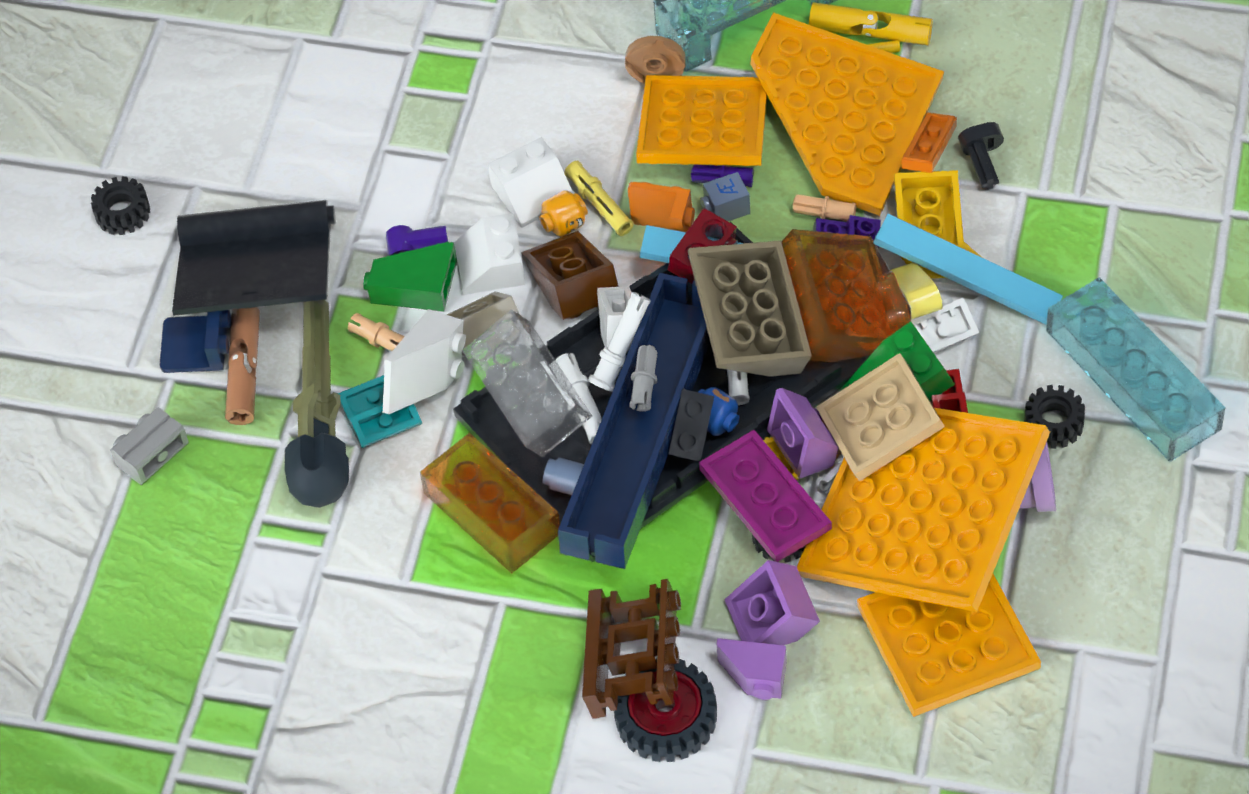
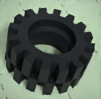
M122 176L121 181H118L117 177H113L110 184L107 180L103 181V188L97 186L95 188L96 194L91 196V207L96 222L100 225L103 231L108 229L109 234L112 235L115 234L116 230H118L119 235H125L124 230L129 229V232L133 233L135 232L134 226L138 228L143 227L142 220L148 221V213H150V204L141 183L138 184L134 178L129 182L127 176ZM121 201L132 202L122 210L110 209L114 204Z
M1047 385L1046 392H1044L1042 387L1038 388L1036 395L1032 393L1025 405L1024 422L1046 425L1050 431L1047 442L1051 443L1052 449H1056L1057 443H1061L1062 448L1067 447L1068 439L1073 444L1077 441V435L1081 436L1084 428L1085 405L1084 403L1081 404L1082 398L1080 395L1074 397L1075 391L1069 388L1067 393L1064 392V386L1062 385L1058 386V390H1053V385ZM1057 410L1066 414L1067 419L1060 423H1052L1043 419L1042 414L1046 411Z

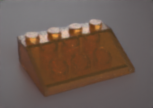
M792 229L781 241L812 355L811 361L836 362L871 355L884 339L901 328L871 236Z

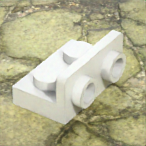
M952 297L943 299L942 310L911 320L933 353L979 333L964 298L953 301ZM906 321L903 325H901L899 328H902L903 326H905L906 324H908L907 321Z

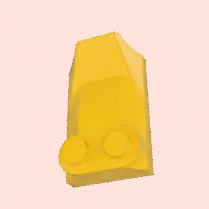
M958 170L933 171L932 173H894L897 218L964 249ZM900 256V258L906 263V265L913 263L912 261H909ZM918 265L931 279L946 278Z

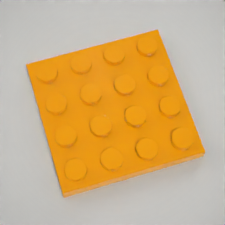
M646 75L636 152L637 163L762 166L767 94L758 77Z
M994 574L991 576L977 612L874 592L857 599V607L913 717L1041 668V660Z

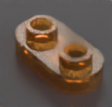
M892 271L879 274L878 282H874L877 299L879 301L883 300L887 310L884 311L888 328H894L897 331L911 321L909 311L895 274Z

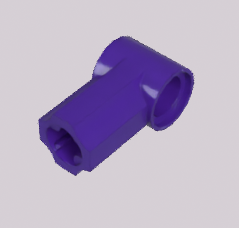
M397 225L391 227L386 232L388 256L448 242L446 226L412 230L409 226Z

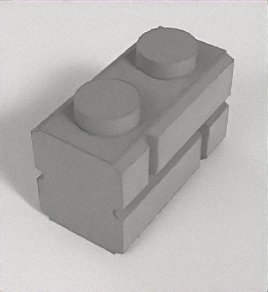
M158 407L151 414L143 415L138 420L137 426L127 435L119 436L110 451L117 467L142 485L185 447L189 441L184 427Z

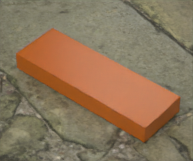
M926 113L902 158V169L932 173L957 127V117Z

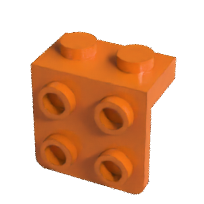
M648 182L629 183L631 220L635 225H649L680 232L688 231L695 217V208H692L690 189L678 186L655 185Z

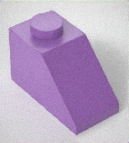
M717 638L718 662L747 695H752L762 700L782 698L787 664L785 645Z

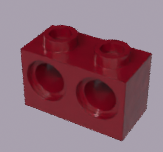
M703 208L670 254L668 271L681 278L688 279V282L693 284L695 279L688 249L738 244V241L735 240L737 226ZM716 236L719 238V240L714 241L708 239L707 237Z

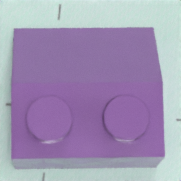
M784 388L777 389L767 431L798 478L801 479L833 467L839 447L823 424L819 411L811 406L806 397Z
M768 560L724 599L741 641L787 645L801 639L820 622L797 567Z

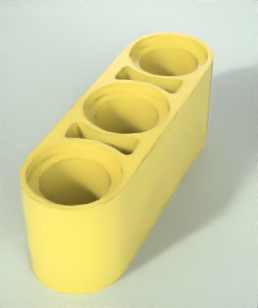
M913 262L890 270L911 306V320L943 309L941 296L936 284L916 263Z

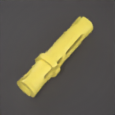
M578 160L571 162L566 167L564 173L578 188L579 195L583 199L589 200L619 236L629 233L634 226V222L626 216L616 202L605 192L601 181L597 177H592ZM585 182L592 188L594 193L586 186ZM603 203H605L607 207L613 212V215L608 211V209L603 205Z

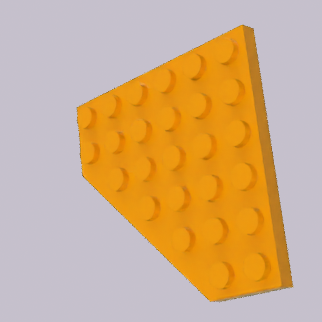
M773 12L751 55L750 64L820 194L822 196H829V198L836 201L856 203V208L880 216L895 185L894 173L901 172L902 158L926 113H928L943 80L944 71Z

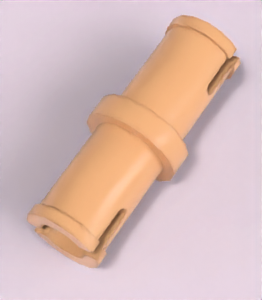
M355 313L350 319L360 323V327L350 322L348 323L349 332L369 340V343L377 348L383 347L393 351L405 337L390 330L387 324L383 322L376 323L359 313Z

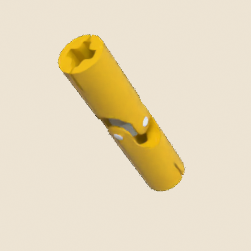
M813 2L810 10L809 25L829 32L864 35L866 37L892 41L899 40V42L928 46L932 34L933 19L871 10L863 11L852 7ZM878 20L885 22L888 26L878 29Z

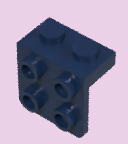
M230 310L207 312V316L166 318L163 321L159 364L161 371L164 373L224 370L225 354L229 353V339L226 333L227 328L231 326Z

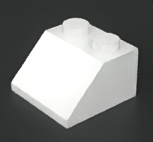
M542 137L488 163L491 187L510 213H514V218L521 228L539 219V216L542 215L541 205L545 200L564 190L574 194L557 156Z
M514 213L483 217L455 241L463 295L525 285Z

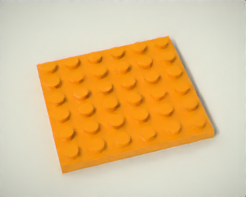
M934 408L945 427L863 480L859 481L855 477L847 461L843 458L821 509L832 522V529L805 546L797 565L800 576L977 612L1050 431L1046 425Z

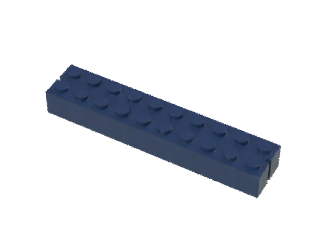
M659 273L649 298L651 302L636 331L558 529L561 554L590 560L591 555H593L597 563L622 569L626 568L668 457L682 389L693 390L709 348L710 338L695 280L692 284V305H688V279ZM642 345H651L657 350L655 367L657 383L653 385L651 409L648 411H636L638 404H636L635 409L630 407L633 389L631 374L635 372L638 349Z

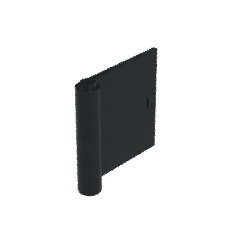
M327 200L178 215L177 229L180 253L172 307L173 316L326 300L328 292L331 224H336L334 205L328 206Z

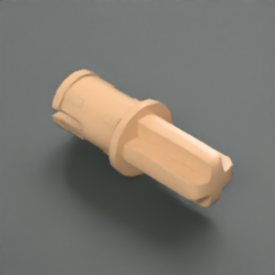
M798 194L793 201V212L821 217V219L828 218L847 222L850 215H856V203L830 200L829 196H825L822 199Z

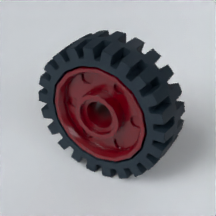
M679 659V663L675 664L674 668L678 678V690L674 691L672 705H665L663 698L658 699V704L651 705L645 692L618 696L617 710L614 711L617 731L623 743L627 742L628 748L632 752L638 750L639 756L646 759L648 755H651L652 761L660 762L661 757H666L667 762H675V756L679 755L681 760L689 757L690 750L694 754L700 751L701 743L706 745L710 740V733H714L717 722V701L714 687L711 681L708 682L707 675L703 671L699 673L698 667L692 663L689 667H686V662L682 659ZM657 669L639 671V674L653 672L657 680ZM664 707L672 708L668 712L659 711V709Z

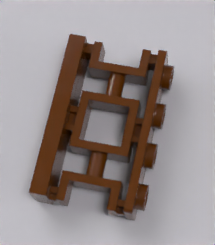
M668 579L661 580L660 588L656 584L650 585L649 598L622 602L617 591H611L609 597L605 596L602 588L589 591L582 698L592 719L606 717V707H609L610 711L617 710L618 696L645 692L651 705L658 704V699L663 698L665 705L673 704L674 691L678 690V678L674 668L675 664L679 663V651L675 641L676 637L680 636V625L676 614L678 610H681V599L678 590L672 589ZM659 616V626L655 618L642 620V618ZM611 617H613L615 623H617V622H623V621H628V622H627V623H621V624L611 625ZM647 638V651L620 655L622 642ZM657 669V680L653 672L639 674V671ZM608 670H610L612 676L625 674V676L608 679Z

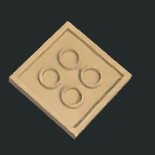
M900 353L816 407L853 474L859 481L945 427Z

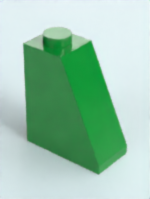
M454 242L440 243L373 259L371 270L365 273L363 282L364 290L368 291L370 304L444 312L457 265Z

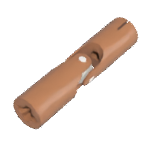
M257 307L232 309L225 419L235 425H246L254 420L255 375L260 310Z

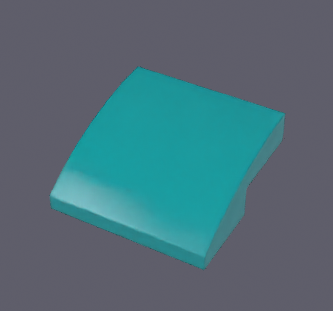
M384 375L337 393L340 395L344 414L361 448L422 424L414 404L391 414L383 413Z

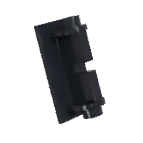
M682 389L668 451L669 455L686 460L701 461L714 396Z

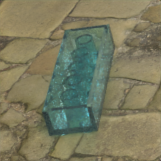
M1100 277L1048 308L1046 324L1048 334L1169 462L1222 430L1226 407Z

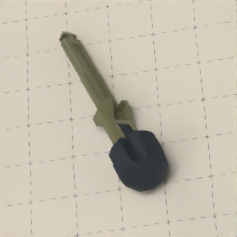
M316 300L303 302L302 392L293 400V411L298 414V438L290 441L285 448V475L289 493L302 505L321 508L336 502L344 493L349 482V458L346 455V444L336 437L335 419L341 405L339 394L335 392L331 394L329 302Z

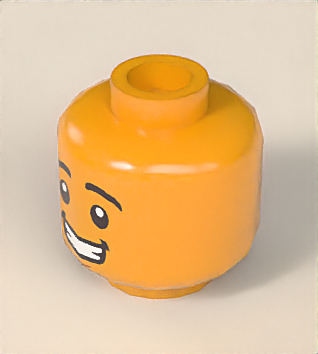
M564 190L542 203V215L539 216V220L546 232L552 231L557 236L563 237L584 225L585 215L588 214L583 199L577 193L572 194Z

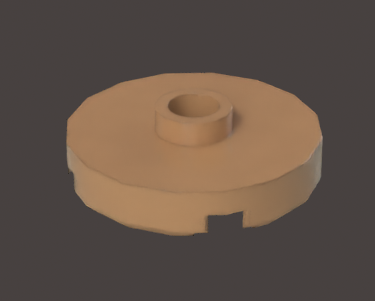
M662 36L639 38L629 45L625 54L626 70L630 76L642 83H645L646 75L682 76L686 65V56L682 47L672 39Z

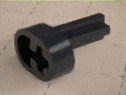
M987 122L966 128L959 134L958 140L963 153L970 156L981 187H986L989 190L993 189V185L999 184V179L988 151L998 148L1004 142V137L998 123Z

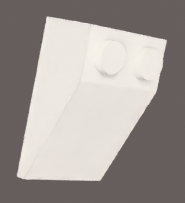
M430 309L425 312L385 359L383 413L391 414L442 392L451 385L455 378H460L464 369V361L461 360V355L466 341V335L463 334L464 320Z

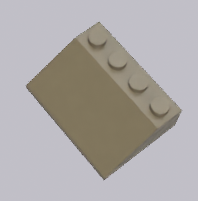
M781 240L689 248L688 255L717 368L764 376L800 374L812 355Z

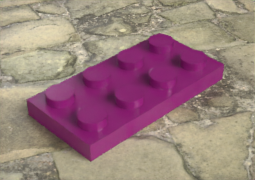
M755 430L699 462L700 471L774 561L779 562L832 529V522Z

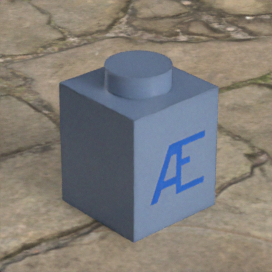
M738 172L703 183L704 197L700 198L702 210L705 208L726 221L750 214V194Z

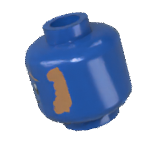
M716 387L699 390L698 393L714 396L707 433L712 436H719L726 431L731 432L738 424L740 418L737 414V401Z

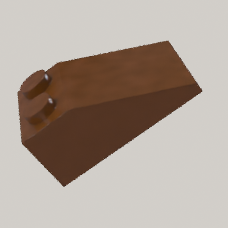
M579 231L521 252L523 260L551 308L563 320L576 318L587 310L595 307L599 308L597 288L619 287L613 263Z

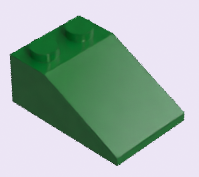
M910 321L884 339L839 391L899 353L907 362L929 401H931L932 395L942 394L955 385V383Z

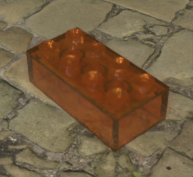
M468 433L420 471L424 494L511 574L558 536V529L560 527L558 511L471 433Z

